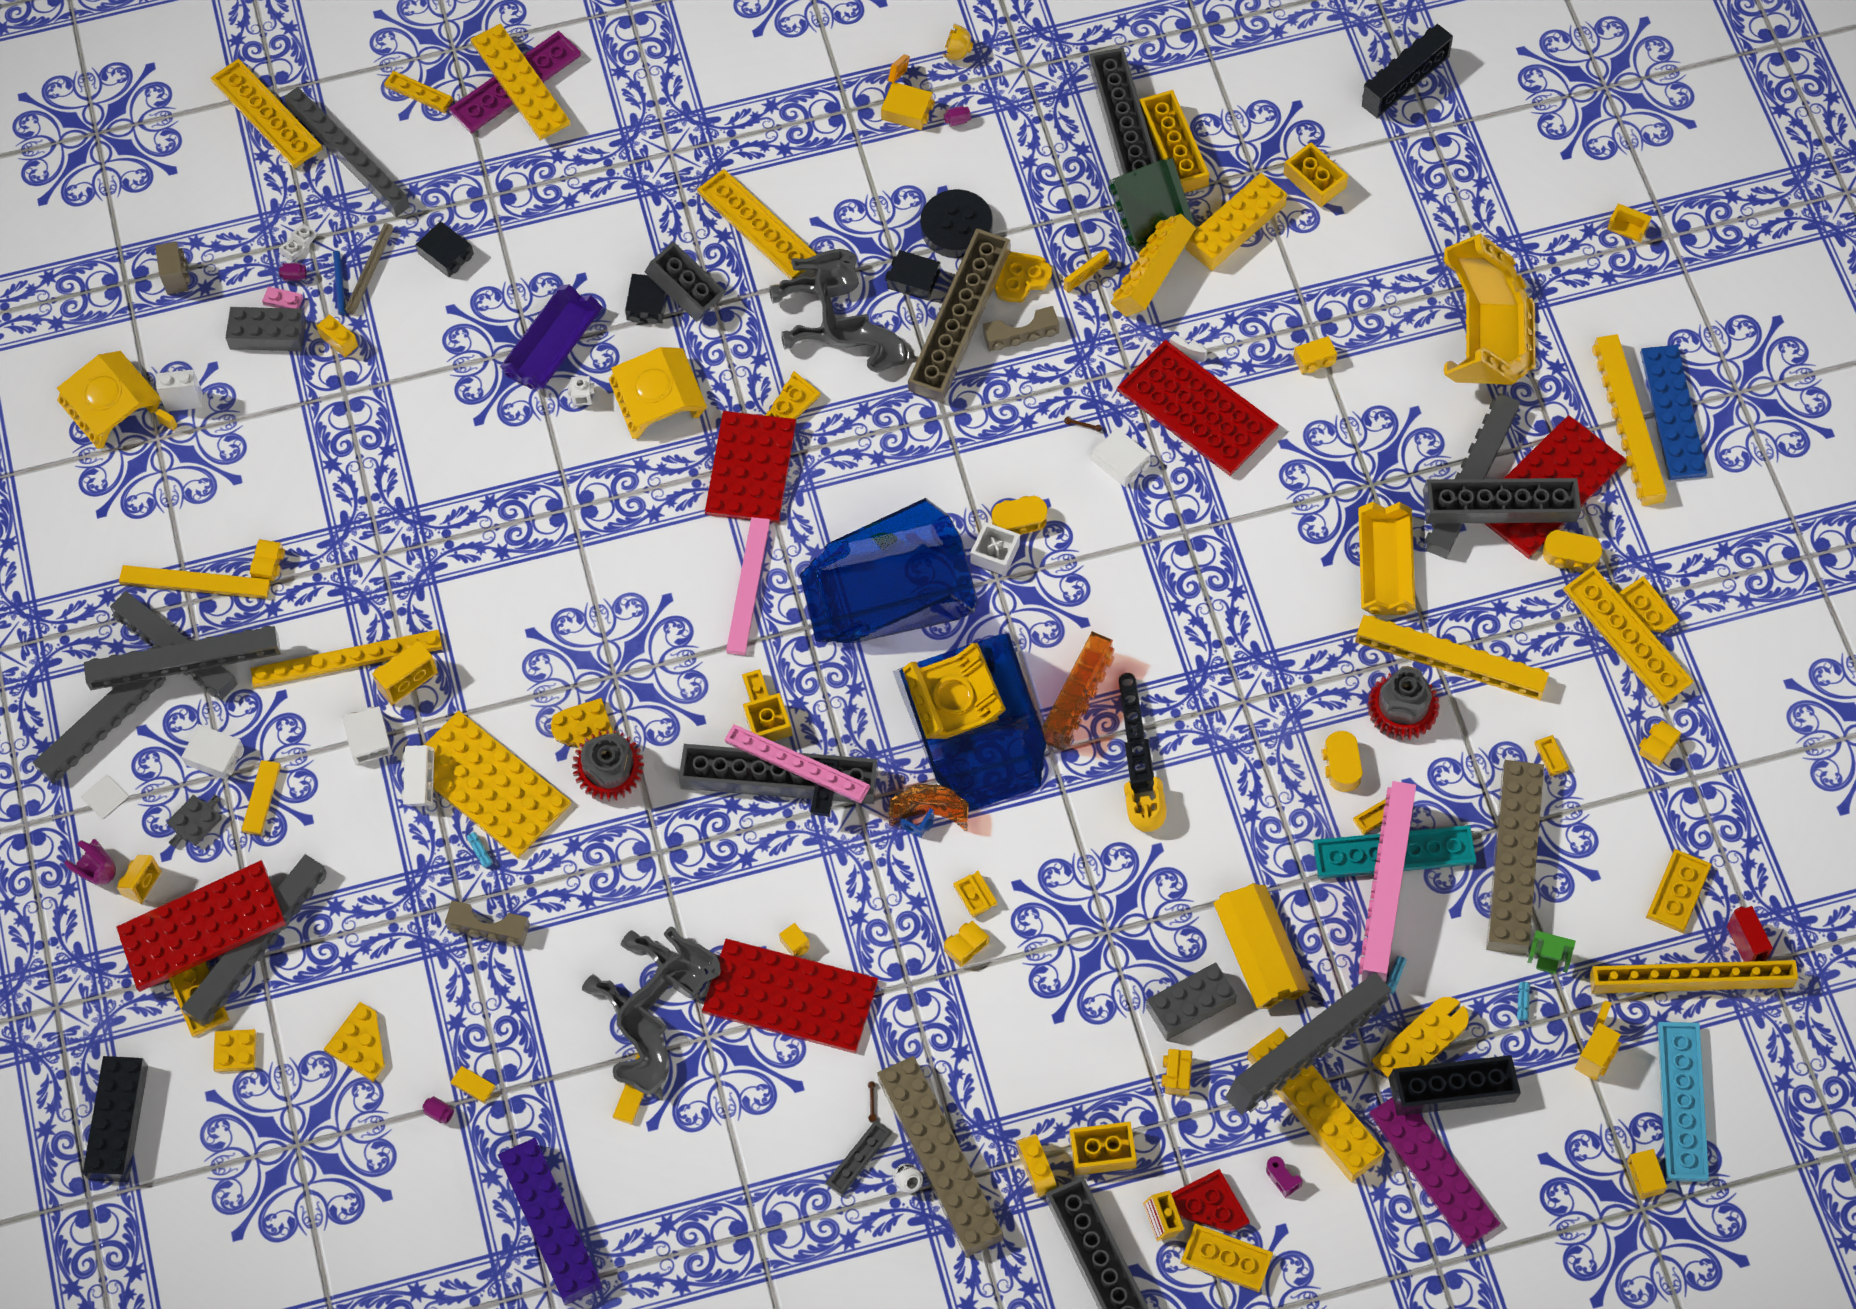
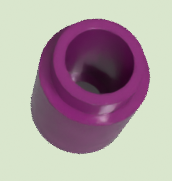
M968 106L947 109L944 114L945 123L949 124L950 127L967 123V121L971 120Z
M283 263V266L279 268V276L283 277V281H302L307 276L306 265L301 263Z
M435 1096L427 1098L422 1107L424 1109L423 1113L439 1123L447 1124L454 1114L451 1105Z

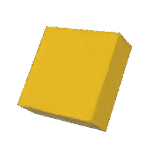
M158 409L155 414L159 423L174 431L177 427L174 416L162 409Z

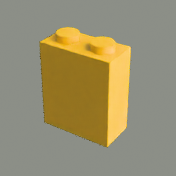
M896 82L892 83L881 108V120L922 131L924 124L928 123L929 111L933 110L935 105L933 92Z

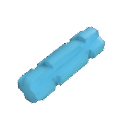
M472 832L469 834L467 839L482 866L486 868L492 865V860L477 833Z
M1397 956L1387 980L1388 982H1386L1392 989L1389 994H1394L1407 961L1404 957Z
M1520 982L1518 987L1517 1019L1527 1021L1529 1018L1530 983Z

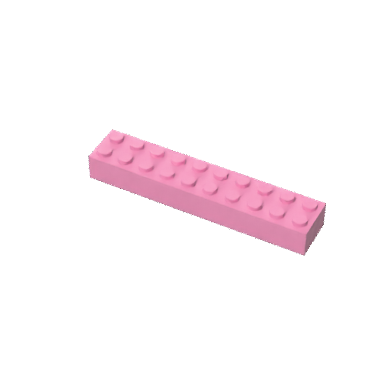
M1392 781V787H1387L1386 806H1384L1379 840L1381 843L1378 844L1376 861L1380 862L1375 863L1370 897L1372 899L1369 901L1367 916L1371 919L1367 918L1364 936L1368 938L1364 937L1361 955H1365V957L1361 956L1358 974L1362 975V981L1375 972L1386 983L1414 805L1415 784Z

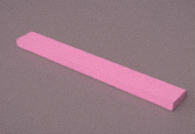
M751 517L726 648L728 654L746 655L770 519Z
M733 724L724 739L725 743L860 804L870 789V785L735 724Z

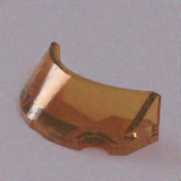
M937 784L914 785L890 799L889 826L895 825L901 818L905 819L910 816L927 814L931 808L934 810V815L945 817L955 822L964 831H968L969 804L965 799L963 800L955 794V791Z

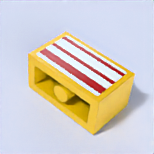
M1170 1190L1153 1194L1143 1202L1157 1242L1173 1238L1184 1230Z

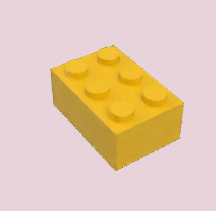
M1312 142L1285 161L1283 174L1320 208L1347 188L1348 175Z
M418 640L416 643L410 644L400 654L394 655L386 664L377 667L372 675L379 692L392 706L435 676L438 671L433 656Z
M1131 1121L1069 1129L1075 1176L1136 1168L1137 1159Z

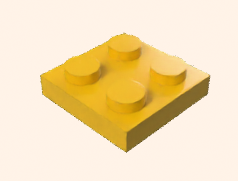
M255 1029L215 1031L213 1065L215 1072L255 1070Z

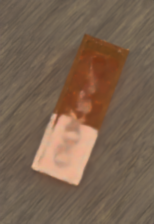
M1093 631L1091 632L1043 725V743L1063 752L1066 746L1071 745L1074 738L1072 735L1074 730L1079 729L1082 723V715H1086L1089 710L1090 699L1095 698L1099 682L1102 683L1105 679L1107 666L1111 667L1114 656L1112 655L1115 648H1113L1112 639Z

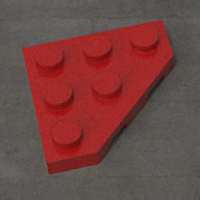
M1220 1169L1171 1193L1179 1216L1182 1219L1228 1233H1233L1250 1224L1248 1217Z

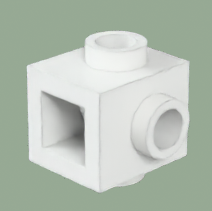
M580 375L571 377V384L568 385V395L572 398L573 406L592 405V394H595L594 383H591L590 376Z

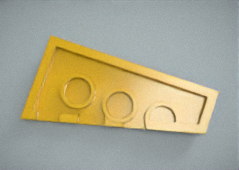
M793 371L791 378L784 385L782 392L775 399L773 406L765 416L797 419L821 396V393L798 373Z

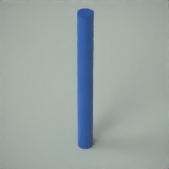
M334 251L333 260L339 315H345L340 251Z

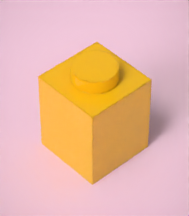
M793 923L779 933L780 942L792 956H803L808 952L810 948L809 939L796 923Z

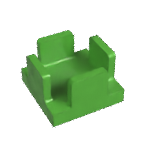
M1536 930L1527 963H1532L1534 954H1537L1539 956L1536 966L1537 970L1555 974L1558 962L1564 961L1563 972L1567 973L1576 941Z

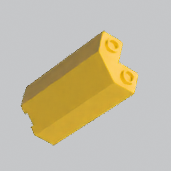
M1370 502L1358 508L1361 609L1372 615H1406L1408 612L1416 609L1412 508L1401 502L1386 508L1375 502Z
M1252 883L1246 887L1221 894L1219 899L1213 904L1256 1007L1270 1009L1284 999L1297 1000L1309 992L1310 988L1266 885Z

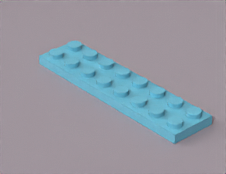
M1658 1022L1666 1181L1708 1182L1709 1172L1700 1023Z

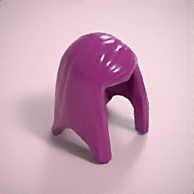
M93 839L90 844L80 840L77 845L86 851L85 854L82 855L81 860L76 865L66 860V867L95 885L110 883L116 874V866L110 855L96 839Z

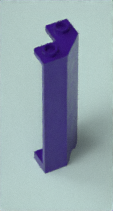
M570 284L560 285L501 364L500 368L508 378L527 386L531 390L543 389L603 307L592 295L581 296Z

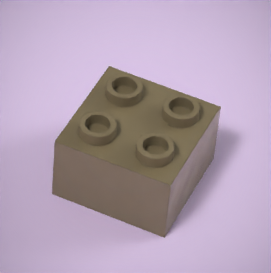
M177 241L155 245L159 276L167 295L189 291L188 283H191V280L186 270L189 267L183 248H179Z

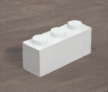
M427 745L405 746L403 753L404 771L402 773L404 790L401 794L403 804L410 807L433 806L434 748Z

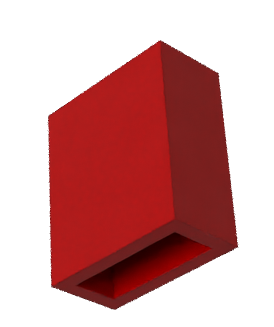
M1742 906L1735 909L1727 929L1743 962L1767 961L1773 947L1753 906L1747 908Z

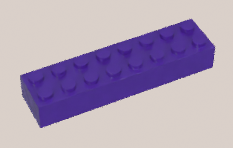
M534 1137L498 1154L564 1305H568L602 1289L601 1281L536 1138Z

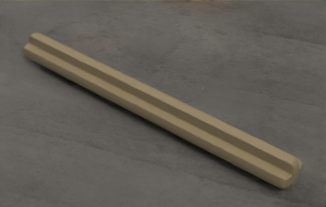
M385 223L380 231L345 308L348 314H355L392 234L393 225Z

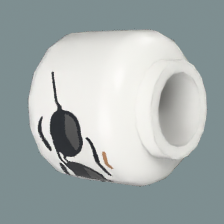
M906 1163L896 1168L893 1174V1181L901 1191L910 1194L916 1192L922 1186L923 1176L915 1166Z

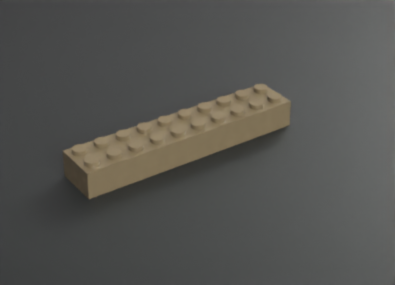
M976 228L908 379V389L910 392L942 403L944 402L1011 251L1010 239Z
M1505 760L1503 764L1486 950L1526 955L1529 948L1544 764Z
M909 1057L877 1072L882 1090L965 1257L967 1258L1003 1241V1232L915 1057Z

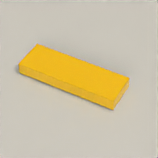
M1104 249L1064 278L1063 289L1067 293L1072 291L1109 263V252Z

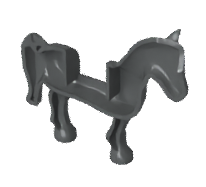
M834 249L821 252L807 259L793 258L791 263L794 270L818 271L817 275L814 277L800 276L792 280H782L779 284L769 286L772 304L779 303L783 297L795 292L814 294L822 304L823 321L820 327L810 328L796 325L791 331L781 332L784 350L792 348L796 342L804 339H816L847 348L874 346L875 350L867 360V367L875 373L902 365L907 359H917L912 352L906 349V344L894 332L870 323L868 314L835 318L830 297L848 294L856 289L859 284L855 272L857 258L849 250Z
M669 927L664 932V936L677 950L679 955L672 957L669 948L656 944L649 936H640L633 930L629 931L622 939L620 946L628 951L637 950L646 953L658 966L653 978L628 1000L620 996L613 982L610 980L601 981L594 974L589 976L582 986L584 992L602 995L611 1002L617 1014V1026L625 1038L632 1042L640 1058L634 1061L619 1062L614 1065V1079L630 1085L644 1094H655L660 1100H663L661 1085L668 1076L670 1064L663 1037L667 1026L648 1011L669 986L688 998H694L705 982L716 978L721 972L720 963L716 955L702 945L682 938L674 927Z

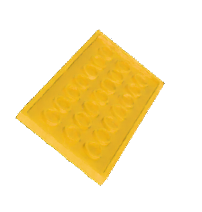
M459 710L424 744L434 748L433 790L517 859L571 805V801Z

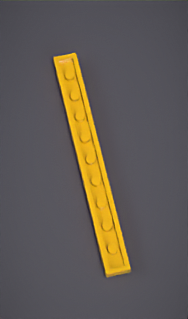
M438 629L250 668L254 688L389 661L394 655L400 654L410 644L416 643L418 640L429 652L442 650L440 632Z

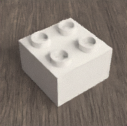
M984 522L970 552L971 564L1006 576L1020 546V534Z

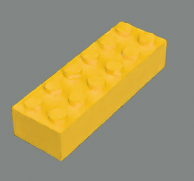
M1170 90L1139 99L1149 137L1159 160L1167 157L1173 158L1184 193L1208 187L1210 174L1174 91Z
M1259 173L1193 232L1186 244L1185 250L1213 271L1286 206L1287 193L1265 175Z
M1182 214L1174 217L1171 216L1157 223L1155 232L1147 239V245L1139 252V258L1130 266L1129 274L1122 279V285L1114 292V298L1110 303L1125 317L1146 310L1195 231L1196 227Z

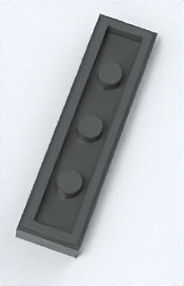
M875 1120L826 1181L825 1185L842 1197L892 1135V1132Z

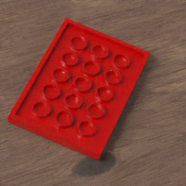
M723 411L705 515L751 520V517L770 519V523H779L797 423L796 419Z

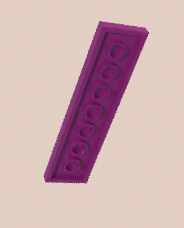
M557 31L527 52L524 57L544 83L579 58L581 52L560 31ZM494 76L451 106L449 112L472 134L514 103Z
M1393 1097L1369 1112V1116L1465 1248L1500 1226V1222L1420 1113L1397 1116Z

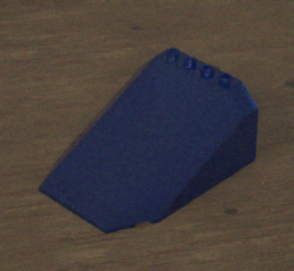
M927 498L828 543L824 547L825 550L818 558H814L810 565L800 574L817 642L858 643L952 622L974 613L978 604L961 536L949 515Z
M1009 633L999 634L975 642L978 643L1006 710L998 716L999 720L947 739H926L903 669L900 668L893 671L899 691L936 782L966 812L1041 787L1046 740ZM969 645L919 661L917 665L921 668L951 658Z

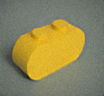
M1023 496L1012 501L1005 500L996 504L991 514L992 525L1020 535L1040 531L1047 523V505L1037 496Z
M1561 530L1552 531L1546 537L1543 547V557L1549 565L1560 569H1572L1576 572H1585L1592 566L1596 568L1602 554V546L1595 537Z
M1336 731L1330 734L1325 741L1324 749H1321L1322 760H1326L1327 764L1324 767L1325 777L1329 778L1330 785L1340 792L1353 791L1360 785L1363 775L1357 739L1347 731Z
M1033 1134L1016 1140L1018 1154L1036 1197L1045 1196L1047 1192L1056 1189L1057 1185L1037 1135Z

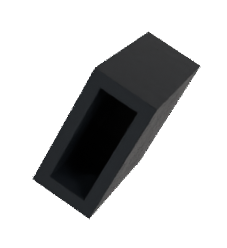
M441 221L415 244L418 254L447 277L458 272L460 267L474 255L472 245Z
M899 250L897 256L893 257L891 271L888 270L885 277L888 289L929 301L941 272V263Z
M632 274L625 307L626 319L632 322L640 321L650 324H663L668 294L648 275Z

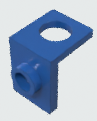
M929 809L919 827L901 818V828L922 838L924 833L929 831L933 825L934 810Z

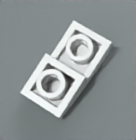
M302 224L291 233V239L279 247V253L293 262L312 243L317 236V232Z
M1176 334L1170 338L1169 343L1192 360L1206 361L1207 350L1201 343L1192 340L1188 344L1184 338L1178 337Z

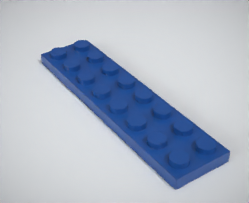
M1678 345L1641 348L1640 354L1669 480L1706 477V464Z

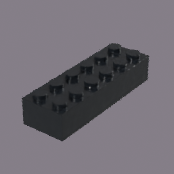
M1438 23L1433 28L1430 27L1421 38H1417L1413 42L1412 46L1405 48L1399 57L1392 59L1386 68L1380 69L1373 79L1366 81L1362 95V107L1374 117L1379 118L1450 57L1453 35Z
M1512 1055L1395 1068L1388 1077L1397 1116L1516 1102L1521 1094Z
M103 1056L83 1167V1174L88 1180L129 1182L148 1065L143 1058Z

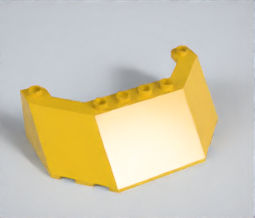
M1480 233L1444 248V263L1456 272L1466 293V359L1458 365L1453 361L1446 362L1444 365V375L1457 383L1512 385L1518 379L1525 376L1529 370L1536 367L1535 303L1532 297L1528 298L1525 292L1527 286L1522 275H1518L1513 266L1516 264L1514 258Z

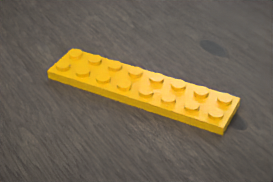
M501 23L470 39L471 44L540 141L571 125L566 114Z
M239 58L210 77L212 83L294 169L323 150L322 145Z
M722 169L697 189V193L790 280L799 277L806 271L794 270L791 263L793 258L807 259L817 255L725 169Z
M1594 566L1563 588L1567 596L1662 706L1693 684L1694 681Z

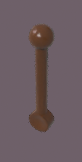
M1069 416L1064 419L1065 424L1073 423L1095 429L1097 432L1102 430L1101 425L1095 426L1072 420Z
M870 1081L868 1083V1088L870 1089V1115L868 1119L869 1122L874 1123L877 1119L876 1115H874L875 1083Z

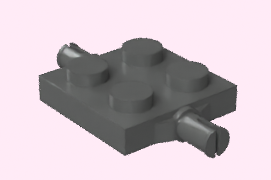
M193 794L166 822L176 832V835L169 841V844L175 848L183 839L196 846L222 820L221 815L213 809L221 799L214 794L208 802H205Z

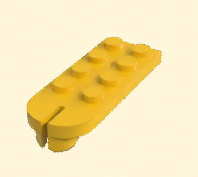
M1442 997L1437 999L1377 1054L1371 1062L1387 1078L1395 1068L1429 1065L1465 1031L1469 1021L1467 1009L1463 1005L1457 1010L1460 1007V1001L1455 998ZM1456 1009L1457 1011L1449 1017L1448 1015Z

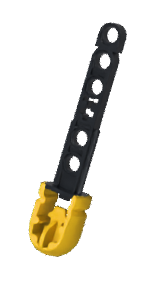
M1123 673L1119 677L1118 682L1127 736L1125 750L1130 781L1124 785L1127 814L1130 822L1136 829L1142 832H1151L1159 829L1166 819L1167 808L1163 793V782L1160 778L1154 777L1149 739H1145L1135 676L1132 673ZM1125 679L1133 680L1130 686L1122 684ZM1132 695L1135 697V700L1131 703L1125 701L1127 696ZM1132 712L1138 714L1136 719L1130 720L1127 718L1128 714ZM1135 725H1136V729H1137V735H1136V736L1133 735V727H1132V726H1135ZM1136 746L1143 748V751L1139 754L1132 752ZM1139 763L1146 765L1145 769L1141 771L1136 770L1135 766ZM1154 791L1155 799L1151 800L1149 796L1140 797V801L1136 804V793Z

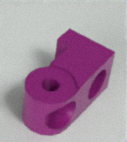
M1273 1156L1267 1161L1266 1173L1285 1198L1302 1187L1303 1180L1298 1174L1293 1177L1285 1168L1283 1159Z

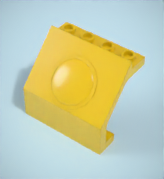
M659 347L611 368L613 374L609 378V382L632 439H639L646 428L656 421L681 411H690L692 418H699L707 408L683 348Z
M121 350L97 355L56 388L60 392L57 399L59 404L97 449L104 448L110 431L129 415L142 407H145L150 413H154L157 411L161 401L157 392Z
M972 643L956 656L919 668L917 662H910L899 671L926 739L950 738L999 720L998 716L1006 710L978 643Z

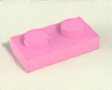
M268 286L262 303L265 306L274 308L299 309L303 295Z

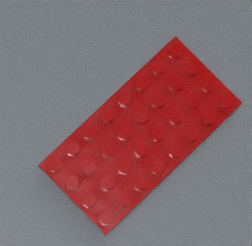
M1164 340L1117 387V391L1229 476L1279 426L1278 423L1167 340Z
M1568 415L1503 479L1577 478L1580 505L1582 507L1626 463V458ZM1566 522L1484 524L1530 559L1544 545L1546 537L1552 531L1559 530Z
M260 860L118 925L116 928L136 989L141 992L286 925L265 864Z
M725 939L719 957L721 972L719 976L711 981L702 1008L703 1014L850 1053H857L879 978Z

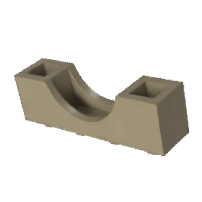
M1053 306L1035 310L1033 320L1023 327H1010L1001 320L983 324V336L989 352L999 351L1005 347L1018 346L1024 342H1033L1043 337H1052L1059 334V321Z
M453 900L445 920L447 929L452 933H467L474 938H479V936L485 937L492 942L503 941L510 946H524L530 927L528 917L508 913L499 922L483 923L474 917L471 904Z

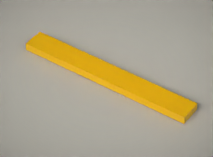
M128 565L122 566L119 578L120 585L268 599L271 585L270 579Z

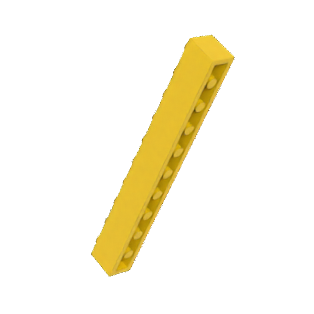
M1614 334L1597 337L1595 344L1592 346V352L1598 360L1597 369L1603 376L1602 385L1607 389L1606 397L1608 403H1611L1612 418L1616 419L1617 434L1621 435V447L1627 455L1626 464L1632 471L1631 480L1632 483L1636 484V497L1638 500L1640 499L1642 506L1663 503L1667 491L1619 336Z
M1363 615L1355 643L1539 701H1541L1549 676V672H1545L1541 668L1529 667L1522 662H1513L1503 656L1497 657L1484 650L1478 651L1470 648L1468 645H1459L1449 639L1434 637L1430 633H1421L1410 627L1398 626L1394 622L1379 620L1372 615Z
M1796 960L1593 966L1589 975L1591 994L1794 988L1798 981Z

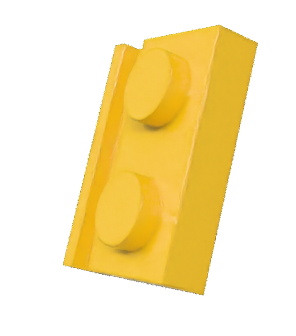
M979 871L953 883V887L972 918L990 910L993 906H997L995 897Z

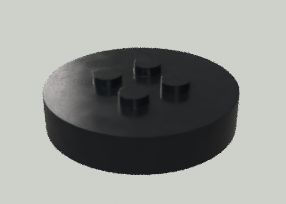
M953 189L941 192L926 203L921 213V234L925 243L934 252L945 257L963 258L976 228L992 233L993 217L989 205L979 195L967 190Z

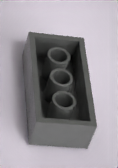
M674 241L658 254L644 271L696 322L720 302L726 293Z
M230 307L225 338L229 349L302 351L306 317L303 309Z
M1215 962L1146 1000V1009L1167 1041L1236 1004L1237 994Z

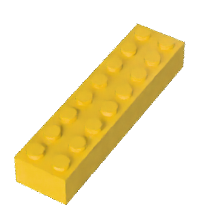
M1279 1027L1249 1049L1247 1059L1252 1065L1289 1037ZM1312 1065L1308 1069L1303 1068L1294 1080L1290 1078L1281 1090L1278 1091L1276 1089L1274 1091L1352 1183L1381 1161L1385 1150Z

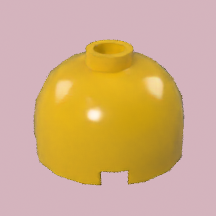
M953 24L955 30H950L945 45L947 54L943 53V57L950 60H960L965 57L967 52L971 53L974 43L971 42L970 32L966 28Z

